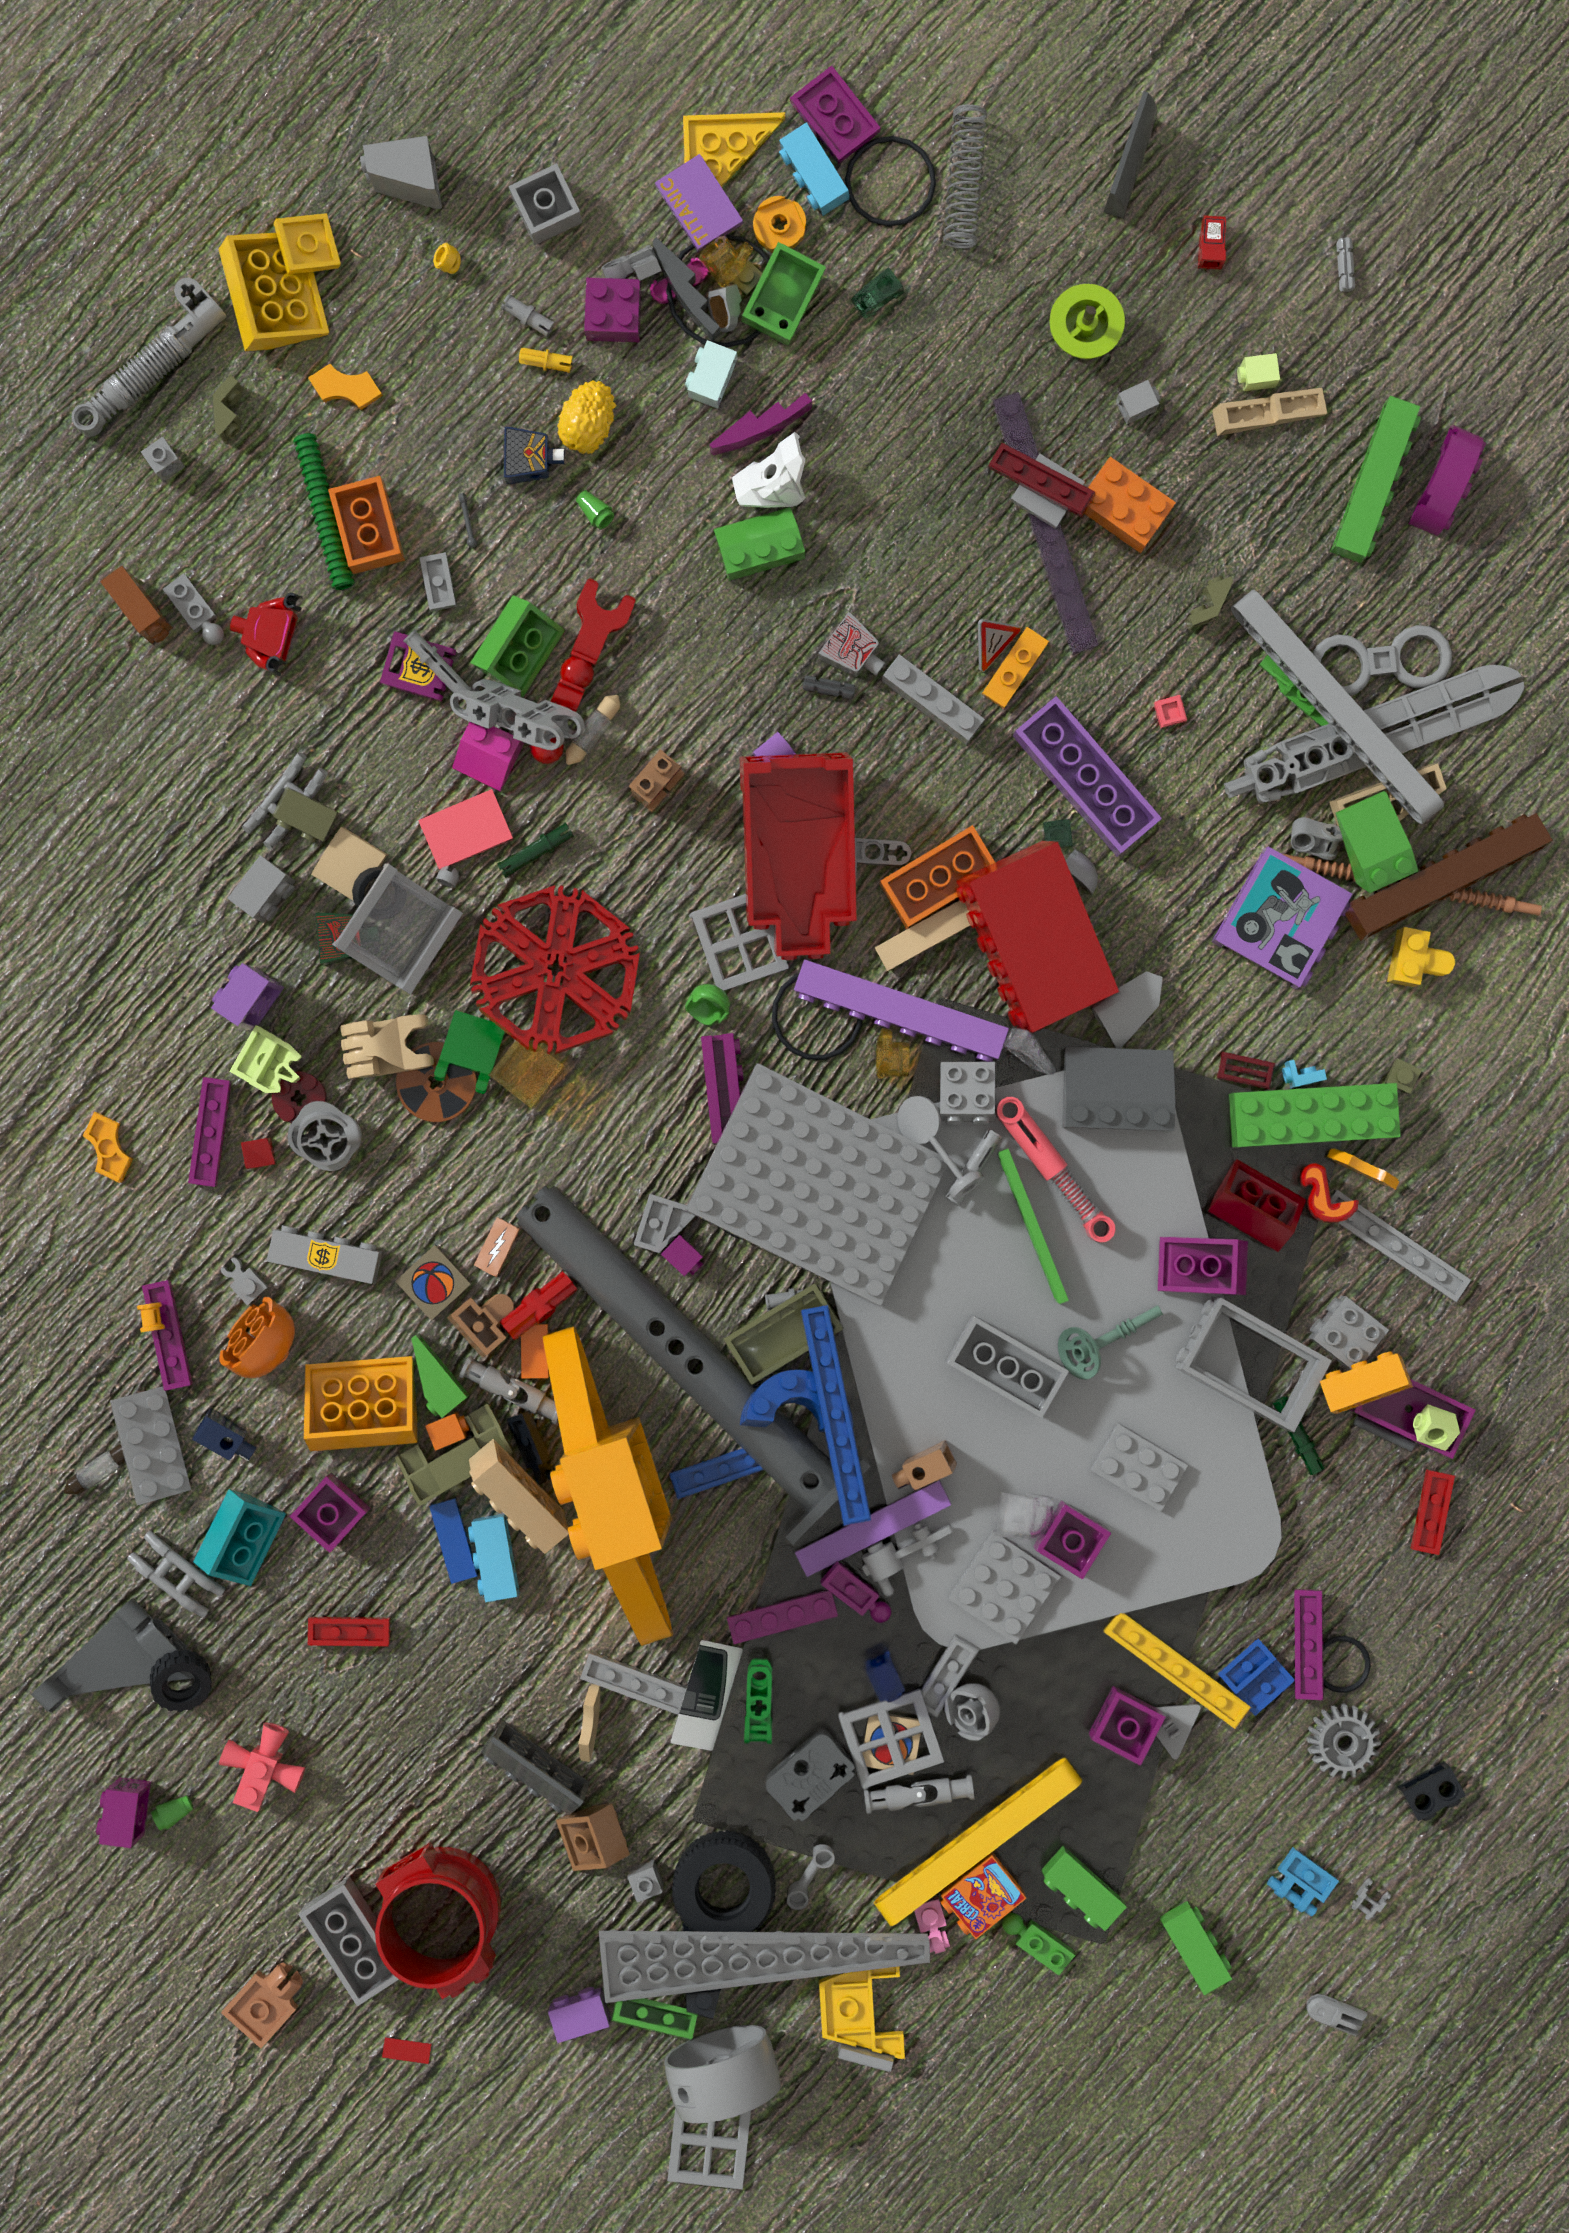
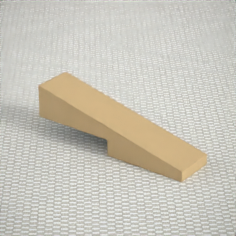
M1316 388L1276 393L1267 398L1220 403L1212 412L1217 436L1325 416L1327 409L1323 389Z

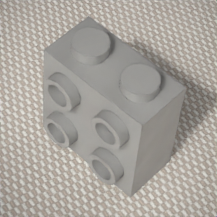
M941 1062V1122H946L948 1125H960L962 1122L987 1125L989 1122H995V1062Z
M1340 1296L1339 1299L1335 1297L1326 1308L1329 1312L1322 1320L1320 1318L1317 1319L1311 1326L1310 1331L1312 1333L1308 1338L1346 1368L1352 1370L1351 1365L1366 1361L1389 1330L1348 1297Z

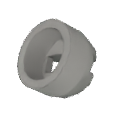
M450 866L442 867L437 874L436 881L447 887L455 888L459 880V872L456 868L450 872Z

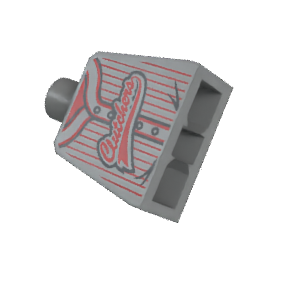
M850 612L847 613L820 650L818 656L820 660L854 677H857L863 668L877 676L886 664L874 655L879 648L878 640Z

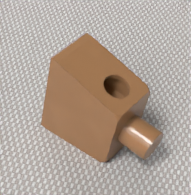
M946 1440L906 1459L902 1465L903 1469L892 1474V1478L898 1489L911 1484L912 1488L917 1490L953 1474L957 1462ZM916 1467L922 1468L925 1473L919 1472Z

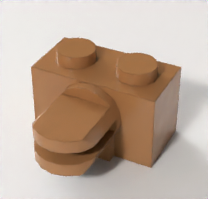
M505 1294L494 1295L480 1307L472 1298H469L449 1315L447 1319L483 1358L506 1339L497 1327L500 1325L499 1321L513 1311L514 1305L511 1298Z

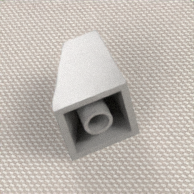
M427 136L363 145L364 156H360L362 171L365 173L367 183H372L375 192L434 209L442 208L435 158Z

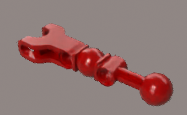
M592 578L586 581L576 603L577 614L581 619L582 625L569 655L570 658L565 660L561 666V679L551 699V702L574 712L578 709L585 688L593 681V667L596 665L608 634L619 631L627 624L635 604V597L625 595L616 609L611 611L602 609L598 606L595 599L598 582ZM556 737L551 738L550 741L556 744ZM563 744L554 750L530 745L531 755L542 764H552L559 760L564 749Z

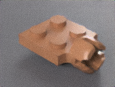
M282 1962L278 1964L268 1975L258 1970L221 2012L261 2049L298 2008V2005L293 2000V1996L302 1986L303 1979L298 1970L289 1980L286 1978L287 1973L293 1968L288 1963Z

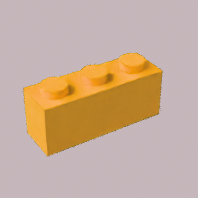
M1390 1351L1378 1355V1360L1367 1364V1361L1351 1365L1352 1370L1342 1373L1341 1370H1336L1326 1374V1379L1320 1381L1330 1411L1338 1414L1413 1387L1402 1356L1398 1353L1393 1354Z

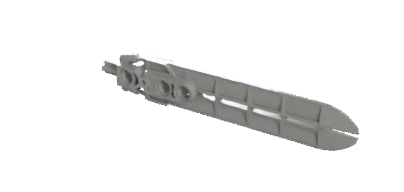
M1486 665L1366 709L1364 712L1380 730L1408 720L1410 725L1385 734L1401 753H1404L1504 714L1520 698L1524 690V682L1489 694L1488 689L1522 676L1518 671L1510 667ZM1480 692L1483 697L1455 708L1452 707L1451 703ZM1445 706L1446 711L1418 722L1414 718ZM1327 724L1281 741L1265 751L1260 750L1244 760L1245 776L1224 783V790L1229 798L1252 791L1253 796L1256 795L1259 803L1279 800L1281 796L1297 794L1367 766L1332 726ZM1335 742L1343 747L1342 755L1334 752L1333 745ZM1276 750L1282 755V761L1273 758L1260 763L1267 759V755ZM1310 752L1317 754L1319 759L1317 765L1310 762L1308 757ZM1261 770L1269 775V782L1267 784L1259 779V772ZM1287 777H1289L1290 782L1292 781L1291 789L1279 791V789L1270 790L1284 784Z

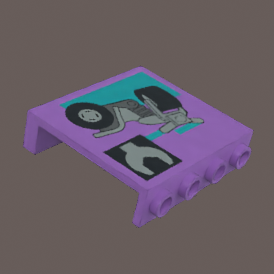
M1268 846L1263 849L1215 934L1212 943L1219 947L1226 946L1291 983L1290 987L1293 989L1300 988L1301 985L1306 986L1313 974L1310 971L1314 962L1319 963L1326 951L1323 948L1326 940H1331L1339 928V925L1336 924L1341 915L1345 916V913L1351 907L1349 900L1352 893Z

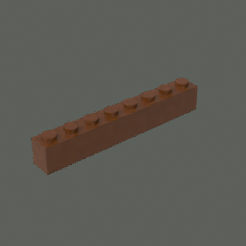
M1535 813L1529 817L1523 814L1511 822V826L1505 829L1503 825L1488 833L1489 837L1483 840L1478 837L1465 845L1466 849L1460 852L1454 849L1442 856L1444 860L1438 863L1432 860L1419 868L1420 872L1402 878L1390 887L1387 885L1374 891V895L1365 898L1363 895L1350 902L1351 907L1345 915L1360 941L1545 849L1553 839L1538 814Z

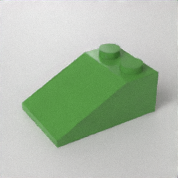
M1385 791L1335 813L1356 884L1364 890L1372 893L1418 872L1412 847Z

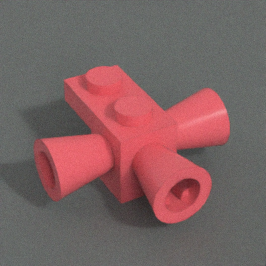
M264 1723L261 1743L252 1752H249L230 1739L227 1741L220 1757L219 1765L245 1769L233 1800L234 1804L259 1812L268 1787L273 1780L296 1793L303 1778L305 1767L281 1764L280 1761L283 1754L277 1752L289 1734V1730L274 1723Z

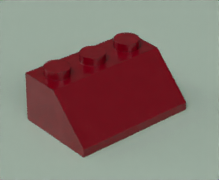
M1236 1159L1215 1193L1208 1211L1279 1252L1294 1234L1306 1199Z

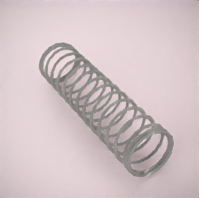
M960 105L953 110V120L955 123L952 125L954 134L951 136V140L954 144L950 146L953 154L949 158L952 165L949 167L951 175L948 177V182L950 186L947 188L949 196L946 198L949 206L945 209L948 216L944 221L947 227L944 229L943 242L954 248H970L977 244V237L966 232L976 231L978 226L966 222L976 221L979 219V216L970 212L948 213L950 207L961 211H976L980 208L978 204L973 202L949 203L950 197L964 201H976L981 197L978 193L970 192L981 188V185L974 182V180L981 179L982 175L979 172L970 170H979L983 167L980 162L973 160L984 157V154L977 151V149L985 146L982 141L973 139H982L986 135L983 131L977 129H982L986 126L983 120L987 118V111L977 105ZM965 111H979L984 115L980 117H964L958 114ZM961 122H970V123L980 122V123H983L984 125H983V126L974 127V126H966V125H963V124H960V123H961ZM958 124L959 126L968 129L956 132L954 128L955 125ZM978 132L983 135L979 137L964 136L959 133ZM958 135L966 139L955 142L954 136ZM976 142L982 144V146L967 147L959 143ZM957 145L958 147L969 150H961L954 152L953 146ZM972 152L981 154V156L965 157L959 155V153ZM955 155L959 158L967 160L957 161L954 163L952 161V157ZM976 163L979 164L980 167L969 168L957 164ZM956 166L958 168L965 169L968 171H958L953 173L951 171V167ZM972 173L979 175V177L966 178L956 174ZM952 176H954L959 179L971 181H959L951 183L950 179ZM957 184H975L979 187L964 188L957 186ZM953 186L960 190L966 191L955 192L952 194L949 190ZM959 194H972V195H976V196H978V197H977V198H962V197H958V196H955V195H959ZM968 204L977 206V208L965 209L954 205ZM956 215H972V216H975L976 218H974V219H963V218H958V217H955V216H956ZM951 217L965 222L949 225L947 219ZM969 225L975 227V229H960L953 226ZM951 228L962 232L946 233V230ZM954 237H964V238H968V239H970V240L958 239V238H954ZM947 238H950V239L955 240V241L970 242V243H955V242L948 241V240H946V239H947Z

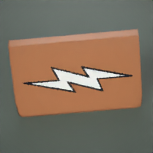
M497 1217L474 1266L494 1277H498L521 1228Z

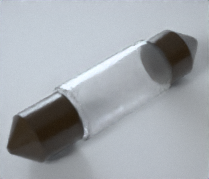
M121 1443L113 1449L107 1450L67 1479L64 1493L79 1495L121 1468V1465L126 1463Z

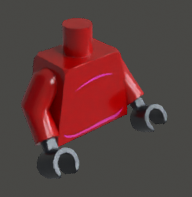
M291 592L285 597L262 602L257 607H250L247 619L234 615L230 623V631L242 634L241 644L246 648V655L257 667L268 670L277 676H281V673L277 671L278 667L286 665V659L298 620V616L290 610L298 612L302 610L301 607L296 606V602L298 599H303V596Z

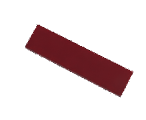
M1001 443L988 465L992 471L1081 518L1095 497V491L1004 443Z

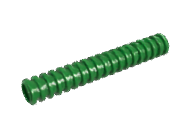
M304 433L294 438L293 443L297 445L295 450L299 453L297 458L301 461L299 466L303 469L301 473L305 477L304 484L308 485L306 492L310 493L308 500L312 501L310 507L314 509L312 512L313 517H316L314 523L318 525L316 528L317 532L320 533L318 538L322 541L321 548L325 550L323 551V556L327 558L325 559V564L329 565L327 568V572L331 573L329 580L333 581L331 584L332 589H348L355 584V580L351 578L353 573L349 570L328 491L330 485L326 482L328 477L324 474L326 470L322 466L324 463L323 459L319 458L321 456L320 450H317L319 444L315 442L317 436L312 433Z

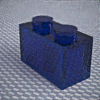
M890 1651L865 1662L866 1673L880 1702L887 1700L889 1703L899 1699L902 1696L901 1692L905 1691V1687Z

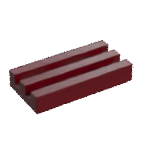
M1221 1052V1060L1216 1075L1217 1079L1270 1089L1275 1063ZM1230 1059L1267 1067L1268 1071L1263 1072L1226 1064V1061ZM1225 1069L1263 1077L1266 1080L1265 1082L1227 1075L1224 1074Z

